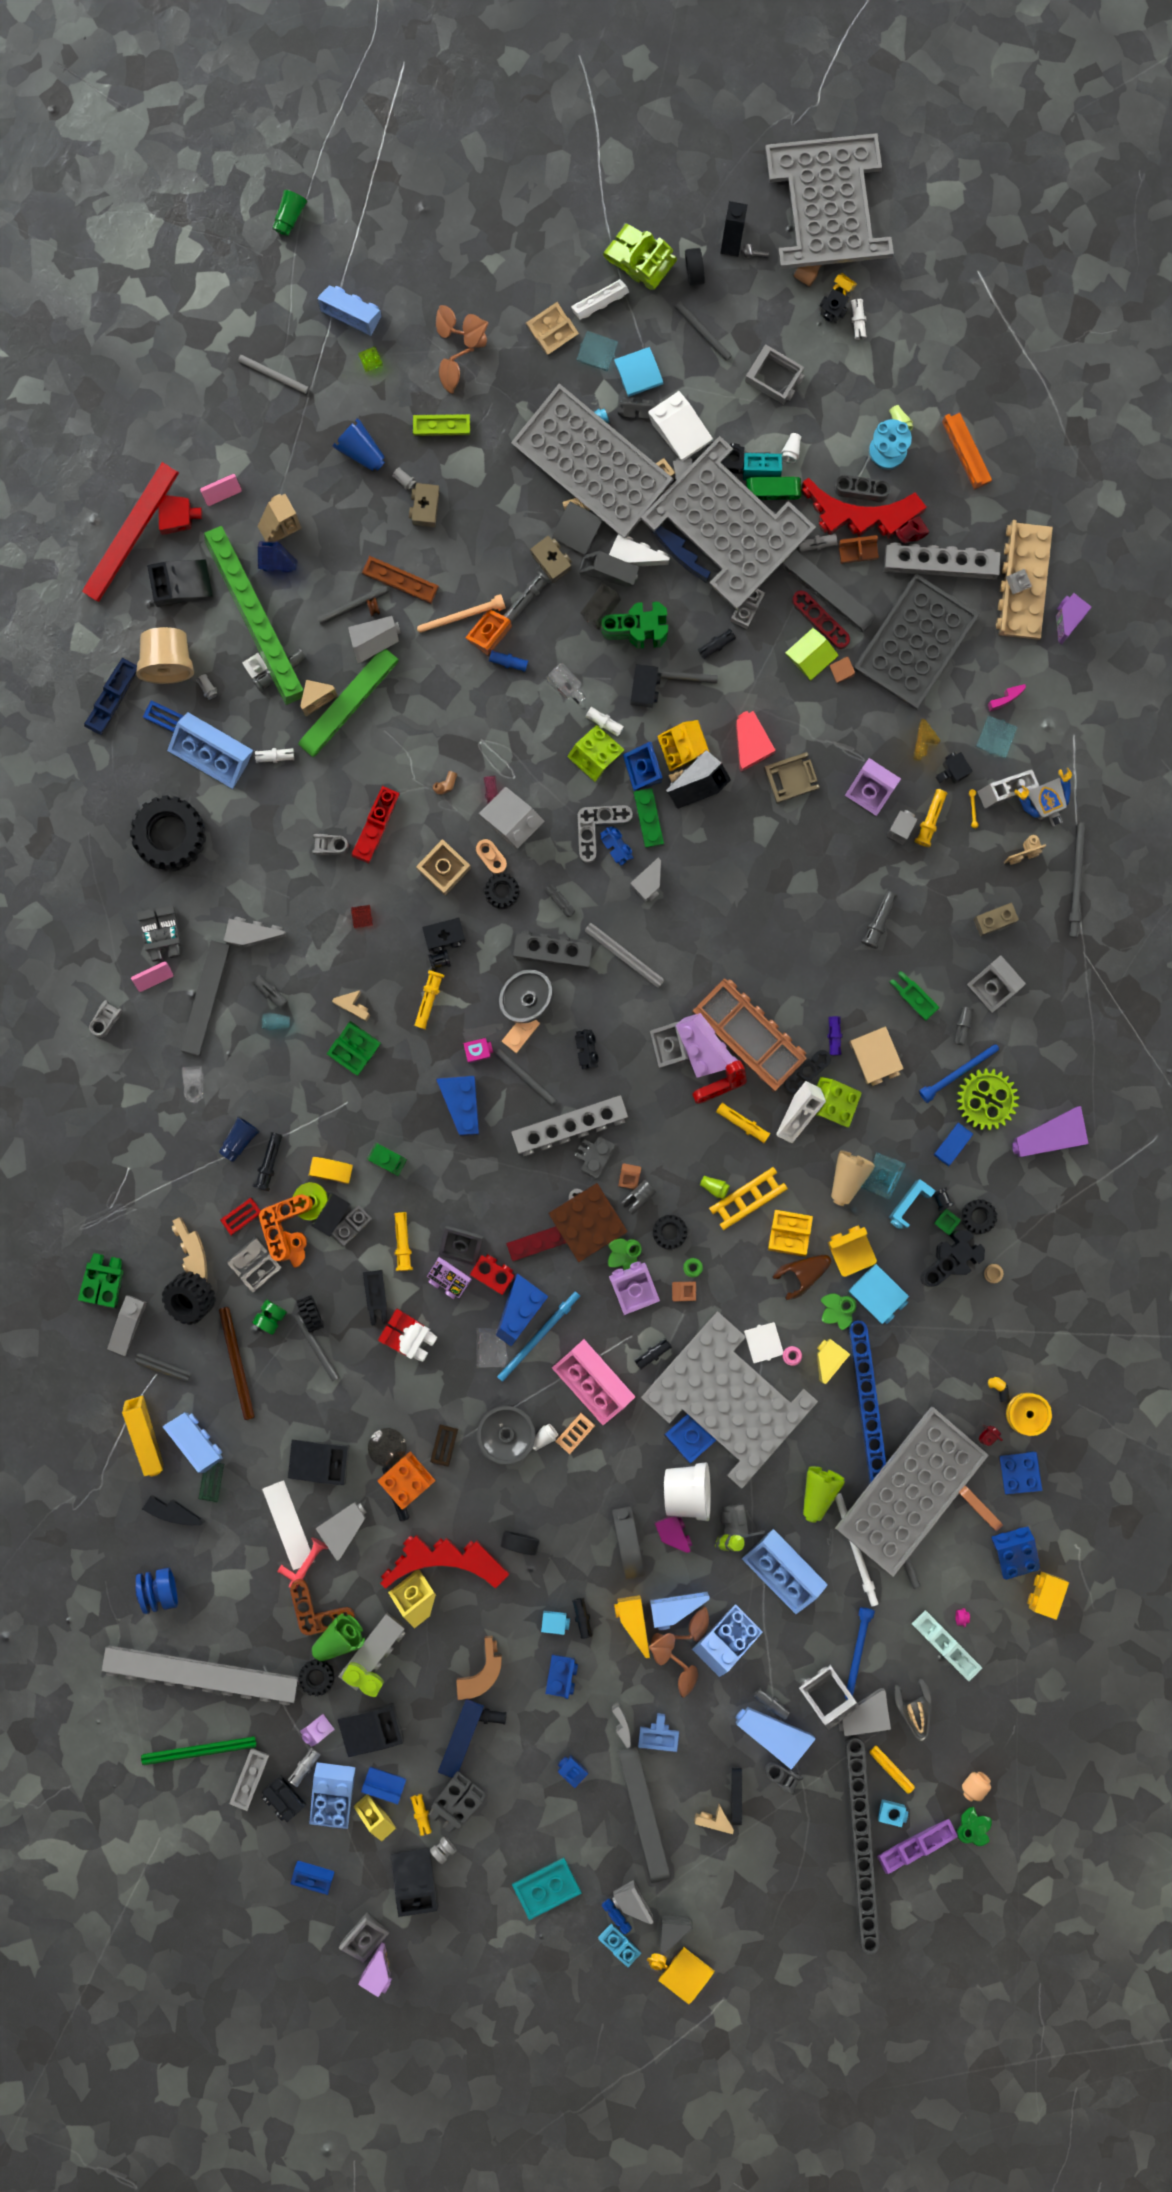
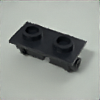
M588 1029L577 1031L575 1035L577 1049L584 1048V1052L578 1053L579 1066H582V1070L589 1069V1067L597 1068L599 1056L595 1050L596 1037L594 1033Z

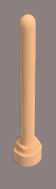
M502 595L494 596L491 602L419 625L417 631L422 633L491 609H498L499 611L506 609Z

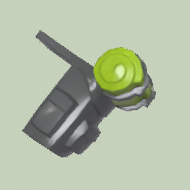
M744 1504L722 1507L720 1520L724 1524V1534L717 1537L715 1548L722 1552H738L744 1547L743 1538L765 1534V1530L748 1532Z

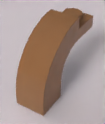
M485 1636L484 1638L486 1664L482 1671L471 1677L457 1678L458 1700L480 1696L495 1683L500 1673L502 1655H494V1652H498L497 1640L493 1641V1636Z

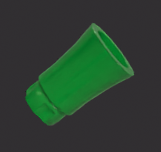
M284 190L272 229L279 234L289 236L291 229L294 228L300 213L308 201L295 192Z

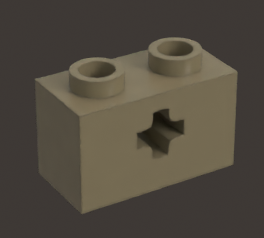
M416 483V489H412L411 500H414V506L410 507L409 519H412L413 525L436 527L440 494L439 485ZM423 502H427L425 508L421 507V505H423Z
M547 536L530 549V554L552 583H554L571 571L572 561L566 553L564 555L559 550L561 547L555 539L551 540ZM549 556L556 557V561L549 560Z
M1012 903L978 915L973 919L980 937L1019 921Z

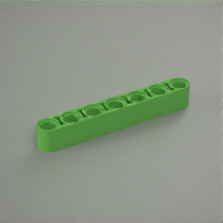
M387 649L377 653L302 737L298 745L311 757H315L390 673L399 659Z

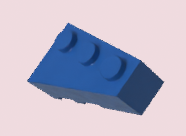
M475 1076L436 1079L459 1135H479Z
M518 1273L512 1281L496 1332V1336L509 1346L514 1344L548 1298L545 1293Z

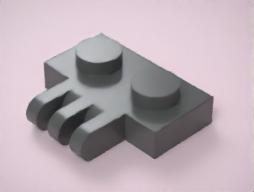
M598 1136L594 1144L582 1138L581 1142L587 1146L584 1148L578 1145L577 1149L583 1151V1154L575 1152L574 1156L585 1161L581 1168L582 1171L598 1179L615 1144Z

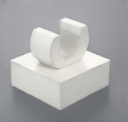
M259 653L242 662L252 679L259 677L267 669Z

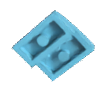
M650 347L614 359L628 397L664 384Z

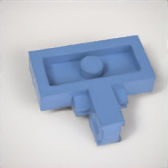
M657 1713L656 1724L651 1723V1728L640 1727L638 1748L677 1752L679 1731L668 1730L669 1725H664L665 1714Z

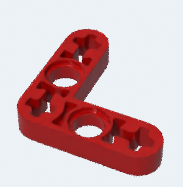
M741 1060L734 1061L725 1067L726 1078L694 1091L692 1096L695 1103L706 1102L743 1086L747 1079Z

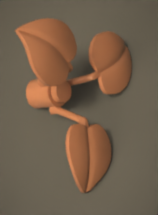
M441 305L436 315L437 332L443 338H448L451 335V331L464 335V344L469 347L451 356L449 360L443 359L440 363V381L449 393H454V389L460 379V369L454 359L474 351V348L486 346L487 337L485 330L488 322L474 314H468L463 322V331L453 328L456 324L454 312L449 307Z
M704 1606L692 1617L689 1624V1635L679 1636L672 1633L662 1635L656 1633L652 1637L651 1645L649 1646L657 1664L664 1665L671 1658L684 1668V1672L680 1674L678 1680V1689L683 1698L694 1688L698 1679V1670L693 1665L688 1668L687 1665L672 1655L671 1651L674 1648L675 1639L693 1638L695 1642H698L703 1638L709 1624L708 1611Z

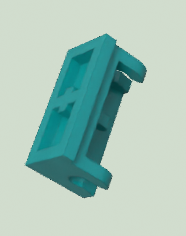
M744 453L743 480L752 477H781L782 454Z

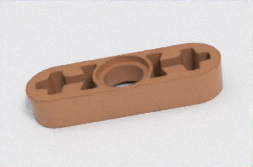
M966 1486L959 1491V1494L996 1532L1003 1526L996 1516Z

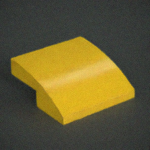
M775 1210L768 1250L806 1257L813 1216Z
M683 1947L672 1959L671 1964L661 1974L658 1981L686 2003L690 2004L706 1985L715 1970Z

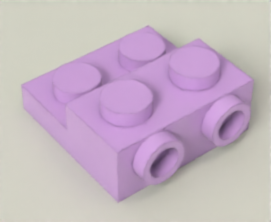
M641 1262L632 1263L629 1269L624 1271L623 1269H617L609 1276L624 1315L660 1301L645 1262L642 1264Z

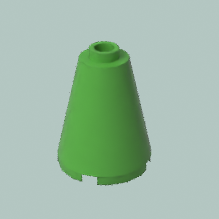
M340 1614L312 1646L313 1657L323 1662L360 1649L365 1642V1637L362 1638L361 1635L363 1631L361 1625L352 1616Z

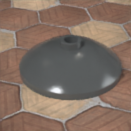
M524 970L509 978L501 989L499 996L500 1009L510 1021L515 1023H529L537 1020L548 1010L552 1003L553 985L549 978L540 971Z
M500 1406L492 1409L482 1418L477 1430V1440L481 1451L491 1461L499 1464H513L521 1461L530 1453L535 1441V1428L529 1416L522 1410L512 1406ZM504 1431L510 1432L509 1438L503 1437Z

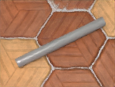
M240 355L238 362L304 394L308 392V386Z

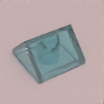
M876 1153L872 1162L875 1165L874 1170L861 1188L889 1200L906 1164Z

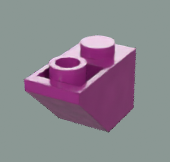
M669 1516L654 1522L663 1543L686 1553L691 1552L689 1547L693 1545L689 1535L685 1536L682 1529L686 1527L682 1517Z

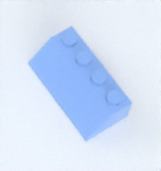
M189 712L177 722L167 750L232 789L248 765L253 752L249 747Z
M774 1529L767 1533L742 1558L795 1614L816 1600L828 1585Z

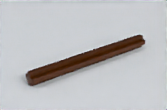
M223 1307L219 1309L220 1319L243 1417L245 1420L254 1418L253 1407L229 1307Z

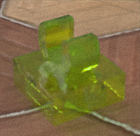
M375 346L358 353L365 372L383 366Z

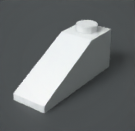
M807 1081L804 1082L791 1101L778 1129V1137L790 1143L795 1141L826 1102L821 1088Z

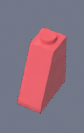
M748 711L743 712L736 721L739 769L741 772L772 756L776 751L754 711L750 713Z

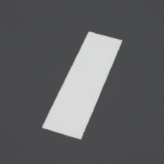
M283 1480L262 1490L291 1566L295 1570L301 1568L311 1550Z

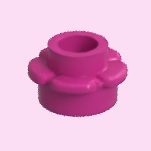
M965 1608L956 1610V1624L965 1628L966 1624L970 1623V1614L966 1612Z

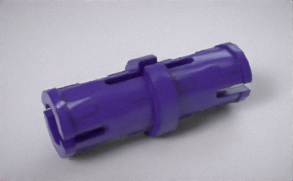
M828 1017L829 1034H827V1038H829V1054L832 1056L842 1055L841 1038H843V1034H841L840 1027L841 1017Z

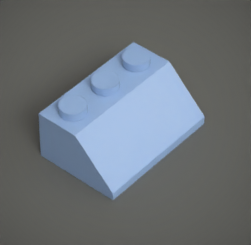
M329 285L318 297L321 312L370 336L381 318L378 306L373 303L367 304L363 302L357 295H348L345 293V290L338 286L334 288Z
M184 1412L165 1424L163 1428L198 1473H205L223 1459L220 1455L222 1451L216 1444L213 1445L209 1441L211 1437L204 1428L202 1430L199 1428L197 1418L192 1413L189 1415Z

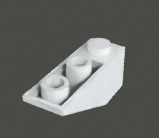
M618 535L609 553L613 557L638 567L668 565L670 562V557H668L667 553L661 550L656 552L643 542L638 544L630 536L623 538L621 535Z

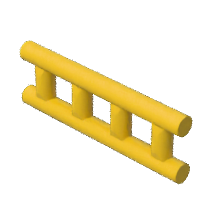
M774 1167L709 1208L712 1214L719 1212L724 1222L719 1224L723 1231L788 1189L784 1183L778 1185L773 1178L777 1174ZM767 1181L772 1191L762 1196L757 1186ZM751 1191L756 1201L746 1206L741 1196ZM734 1201L740 1211L730 1217L724 1207Z

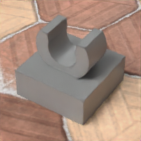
M1025 569L1006 576L1012 594L1032 587Z

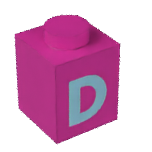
M486 1038L463 1043L468 1063L491 1058L490 1053H493L491 1042H487Z

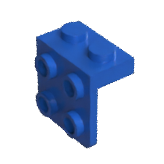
M1028 1526L991 1537L998 1554L1002 1576L1005 1580L1040 1569L1035 1539Z

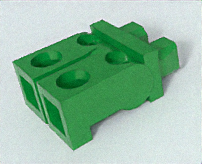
M93 1253L90 1263L86 1265L78 1300L117 1308L119 1290L124 1270H121L122 1259L111 1257L109 1267L102 1266L104 1255Z

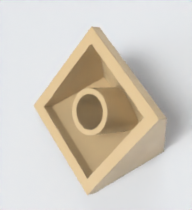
M306 680L300 706L305 716H308L338 697L333 685Z

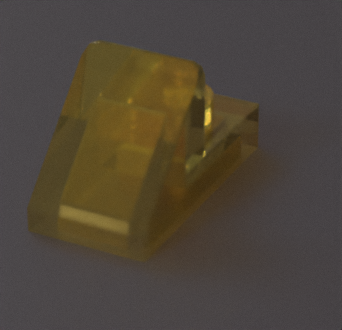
M921 719L919 722L913 756L914 760L920 761L923 755L926 756L928 744H925V742L939 744L941 742L925 719Z

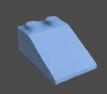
M708 1592L650 1600L654 1628L658 1627L659 1630L670 1629V1625L676 1624L709 1600Z

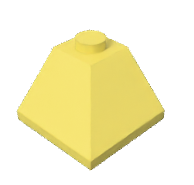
M828 1339V1341L823 1340L817 1347L819 1350L817 1353L819 1380L823 1384H827L850 1355L831 1339Z
M420 1569L414 1571L388 1592L402 1616L414 1628L430 1616L436 1594Z

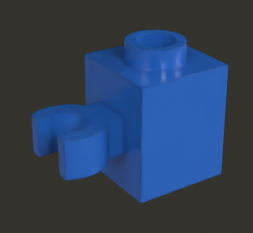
M572 1755L569 1758L565 1756L558 1764V1773L574 1788L588 1775V1770Z

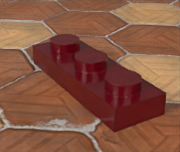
M555 1226L506 1244L513 1262L565 1244L566 1241Z

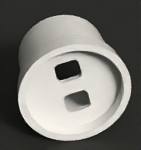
M707 1462L697 1463L691 1467L665 1470L664 1500L667 1516L694 1517L697 1520L709 1521L711 1486Z

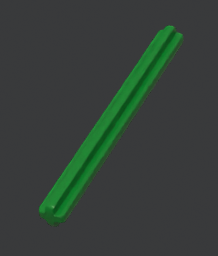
M253 1736L141 1755L142 1765L255 1748L257 1742Z

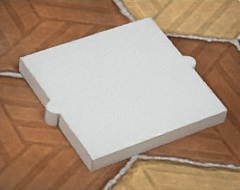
M775 1322L762 1326L757 1325L756 1328L744 1331L753 1363L764 1360L770 1361L771 1358L783 1355Z

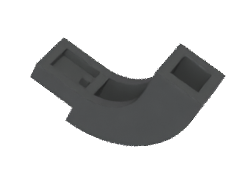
M631 1506L612 1510L625 1577L630 1579L645 1576Z

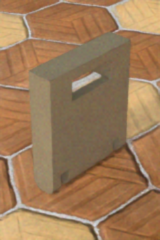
M807 752L764 767L776 803L820 789L819 784L810 785L818 780L811 760L802 762V759L809 756ZM777 773L783 786V790L777 791L772 775Z

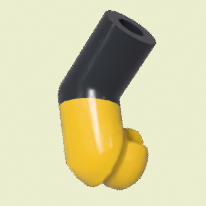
M999 1377L990 1378L988 1386L999 1391L1000 1402L1010 1401L1007 1383Z

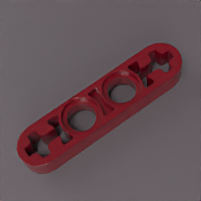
M797 591L792 599L794 607L837 649L846 648L850 642L849 634L807 592ZM798 596L800 598L804 596V602L807 605L809 604V602L812 603L810 606H808L806 611L804 610L806 606L802 602L799 604L797 603ZM815 608L819 610L820 615L817 618H812L809 615V611ZM823 623H832L833 629L825 631L822 627ZM838 629L839 631L836 634L839 637H845V644L842 642L837 643L838 637L835 634L833 638L830 635H832L835 632V630Z

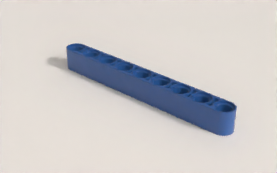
M853 1321L849 1326V1337L869 1481L871 1483L886 1464L868 1328L862 1321ZM855 1324H861L863 1327V1331L859 1335L853 1332ZM858 1343H863L866 1347L865 1352L862 1354L856 1352V1345ZM862 1362L868 1364V1370L865 1373H861L858 1369L859 1364ZM865 1381L871 1384V1389L868 1392H863L861 1389V1385ZM866 1401H872L874 1405L873 1409L869 1412L864 1409ZM869 1420L876 1422V1428L872 1431H869L866 1427ZM873 1439H877L879 1442V1446L875 1450H871L869 1447V1443ZM874 1459L881 1460L882 1465L879 1469L872 1467Z

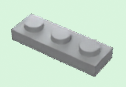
M251 1748L230 1800V1805L248 1811L269 1754Z

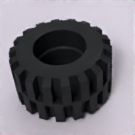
M191 1271L188 1273L182 1272L162 1292V1303L165 1304V1310H168V1314L172 1315L174 1320H179L182 1324L192 1325L193 1323H198L215 1305L216 1297L213 1296L215 1292L211 1289V1284L206 1282L207 1279L200 1277V1274H194Z

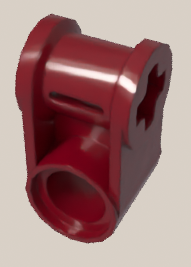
M920 516L910 519L905 526L896 530L898 538L906 544L919 541L930 533Z

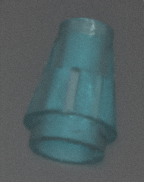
M271 1012L262 1014V1029L270 1031L289 1028V1016Z

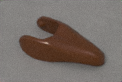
M818 1255L787 1263L777 1269L772 1277L780 1279L781 1275L787 1271L794 1272L800 1281L801 1287L797 1291L794 1290L793 1293H787L785 1298L786 1300L801 1297L825 1273L831 1264V1258L828 1255Z

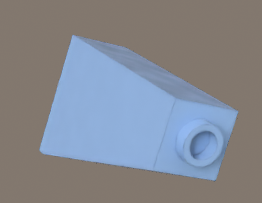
M749 1707L745 1710L741 1709L735 1717L737 1719V1726L790 1769L795 1766L816 1739L809 1732Z

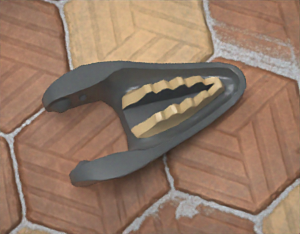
M919 1679L918 1686L921 1688L922 1695L917 1700L906 1702L902 1700V1688L899 1685H895V1702L907 1725L918 1740L927 1739L931 1709V1693L923 1679Z

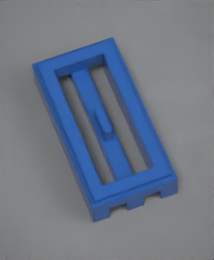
M151 700L143 718L174 733L175 728L149 716V713L174 725H177V721L153 710L152 707L154 706L179 718V720L183 715Z

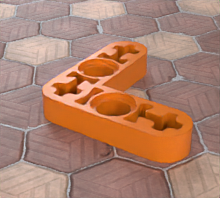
M297 1195L260 1211L259 1220L270 1256L273 1260L282 1262L289 1257V1248L281 1222L310 1211L313 1201L309 1196ZM302 1200H305L307 1202L304 1204V1207L294 1206V1204L298 1205L302 1203ZM284 1205L290 1207L288 1215L282 1214V1207ZM268 1213L272 1214V1216L270 1217V1221L265 1219V1217L268 1216ZM276 1229L279 1235L277 1239L272 1240L270 1232ZM279 1249L283 1250V1253H281V1257L276 1255V1253L279 1252Z

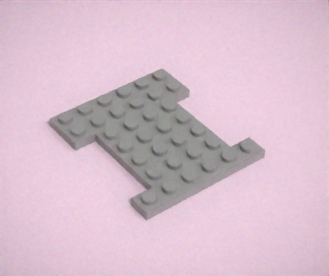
M877 133L765 145L769 183L788 181L796 238V246L779 248L780 269L893 258L892 237L872 238L864 173L882 171Z
M719 436L641 516V520L654 532L666 519L670 520L721 569L709 584L737 610L816 529V526L789 501L774 514L721 464L733 451V448Z
M717 1311L640 1398L669 1424L683 1410L715 1438L716 1441L739 1460L727 1476L742 1489L818 1401L805 1389H802L790 1403L734 1352L746 1336Z

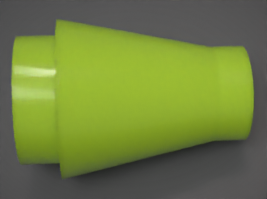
M704 1176L700 1183L701 1187L705 1188L717 1199L719 1197L724 1199L730 1185L726 1184V1181Z

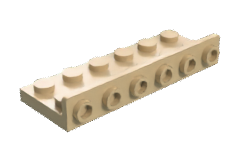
M1012 520L1006 529V536L1009 537L1008 544L1005 543L1004 555H1007L1006 562H1003L1002 573L1005 574L1004 581H1001L1000 592H1003L1002 599H999L998 610L1001 611L1000 618H997L996 629H999L998 635L1040 640L1053 527L1016 523L1017 520ZM1025 569L1032 587L1012 594L1006 576Z

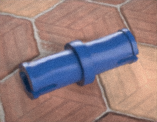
M493 650L489 658V662L503 665L507 669L510 667L523 672L526 671L528 660L513 657L510 653L506 655Z

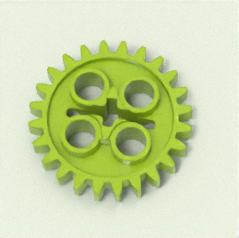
M985 1068L983 1074L980 1070H977V1076L970 1073L971 1080L964 1078L963 1080L966 1085H959L963 1091L956 1093L958 1096H961V1099L956 1100V1102L961 1103L962 1106L957 1108V1110L964 1111L961 1117H968L966 1123L973 1121V1128L979 1124L980 1130H983L984 1126H986L987 1130L990 1131L992 1125L995 1129H999L998 1123L1005 1126L1004 1119L1011 1121L1012 1119L1009 1114H1016L1012 1108L1019 1106L1014 1103V1100L1019 1099V1097L1014 1096L1013 1093L1018 1090L1011 1088L1014 1082H1007L1009 1076L1002 1078V1071L995 1075V1069L988 1073V1069ZM980 1082H985L988 1085L986 1092H982L979 1089L978 1085ZM998 1090L1003 1091L1005 1094V1098L1002 1101L996 1098ZM972 1091L977 1092L983 1097L989 1095L991 1101L1001 1104L1003 1108H999L991 1102L985 1104V1099L972 1094ZM971 1099L978 1100L979 1107L977 1109H973L970 1106ZM989 1107L996 1110L994 1118L989 1117L987 1114Z

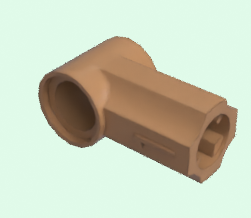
M822 265L798 267L794 278L810 287L815 281Z

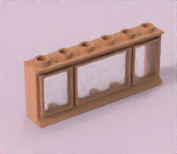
M724 978L692 1011V1014L701 1013L714 1029L718 1039L731 1048L730 1050L735 1055L737 1054L744 1061V1064L751 1068L775 1092L807 1059L805 1057L806 1052L800 1046L795 1047L791 1043L792 1039L785 1032L783 1034L777 1030L779 1026L772 1019L768 1021L763 1016L765 1014L764 1011L758 1006L754 1007L750 1003L751 999L744 992L740 994L736 990L737 985L729 979L727 981Z

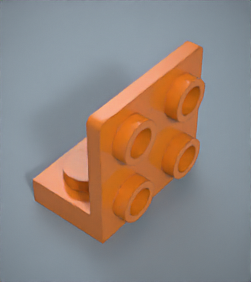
M411 1451L378 1479V1483L401 1509L407 1507L436 1481Z

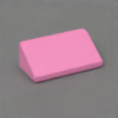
M235 474L200 489L207 506H211L242 491Z
M164 961L132 976L131 980L138 991L142 992L172 978L173 973L169 964Z

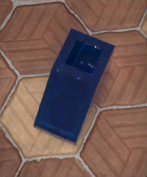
M259 542L258 569H263L266 572L274 571V569L282 570L283 572H293V570H296L298 561L279 542Z

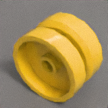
M1020 1393L1008 1403L1006 1419L1010 1427L1017 1433L1035 1436L1048 1428L1052 1419V1411L1047 1400L1040 1395ZM1028 1411L1032 1414L1031 1418L1026 1416Z

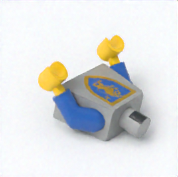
M1067 768V774L1063 775L1061 769L1058 771L1059 776L1062 778L1061 781L1060 778H1057L1031 790L1022 785L1023 792L1021 794L1016 789L1014 792L1020 797L1019 800L1023 810L1039 820L1049 817L1053 827L1063 823L1059 812L1067 808L1070 800V778L1072 777V772L1069 768Z

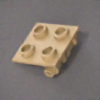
M1031 835L1023 843L1025 851L1009 856L1004 861V864L1010 862V865L1019 863L1026 856H1028V859L1037 857L1042 853L1046 844L1041 846L1039 838L1036 835Z

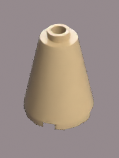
M841 1150L838 1154L831 1197L834 1199V1203L844 1206L851 1202L874 1170L875 1165L863 1157H856L851 1155L852 1153Z

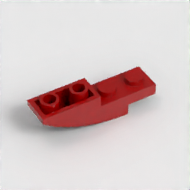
M384 786L381 787L352 852V857L368 864L370 863L384 835L400 793Z

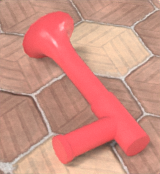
M311 1538L313 1547L296 1574L283 1565L280 1566L277 1572L292 1580L289 1584L290 1588L294 1580L304 1578L318 1553L323 1549H329L325 1543L316 1538Z

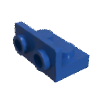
M552 1654L545 1694L565 1697V1699L569 1698V1694L573 1695L575 1683H571L572 1675L577 1674L578 1664L574 1663L575 1658Z

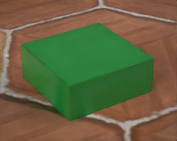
M944 1209L933 1224L947 1235H950L961 1220L948 1209Z

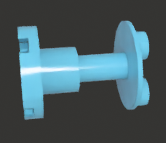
M895 419L879 423L869 446V456L879 468L885 470L894 469L904 461L912 440L908 425Z

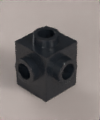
M832 289L829 296H824L820 303V307H822L820 314L823 315L822 317L825 320L837 323L839 318H844L848 310L846 306L849 297Z

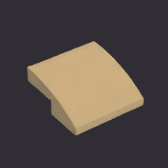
M558 302L525 323L547 355L579 334Z

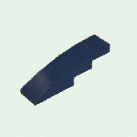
M659 526L655 532L650 528L660 544L679 564L707 583L711 572L696 564L698 556L684 548L686 540L662 526Z
M124 658L120 660L103 686V692L95 702L94 709L85 721L84 727L102 735L136 675V664Z
M468 1699L465 1700L438 1773L452 1778L457 1771L459 1772L484 1705Z

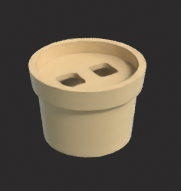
M168 627L144 631L140 635V659L137 663V677L143 681L157 684L177 683L190 679L194 675L193 663L189 658L186 633L180 629Z

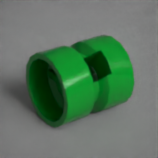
M266 1299L260 1308L262 1312L256 1314L252 1323L267 1333L274 1335L279 1326L277 1322L283 1320L287 1311Z

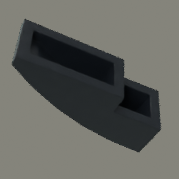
M152 1495L142 1508V1510L152 1516L175 1524L202 1525L205 1522L204 1519L174 1499L167 1505Z

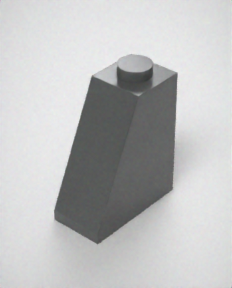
M597 551L584 555L579 573L628 587L636 583L639 567Z

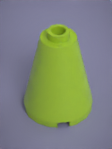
M809 1467L803 1515L807 1521L816 1523L822 1520L844 1485L845 1481L841 1475L831 1470H828V1472L822 1471L821 1467Z

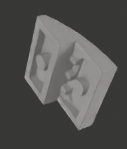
M619 1702L612 1705V1712L620 1722L616 1726V1732L628 1749L631 1747L629 1726L625 1713Z

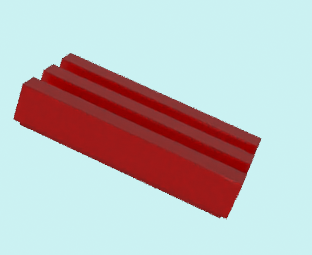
M251 1197L220 1219V1221L232 1236L257 1218L261 1210ZM251 1203L252 1207L227 1224L226 1220ZM253 1210H256L255 1214H253L251 1217H249L244 1222L239 1224L237 1227H235L234 1229L230 1228L235 1223H237L242 1218L251 1213Z

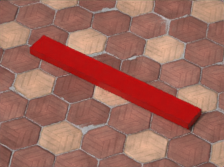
M163 462L160 464L82 592L97 602L101 600L179 472Z

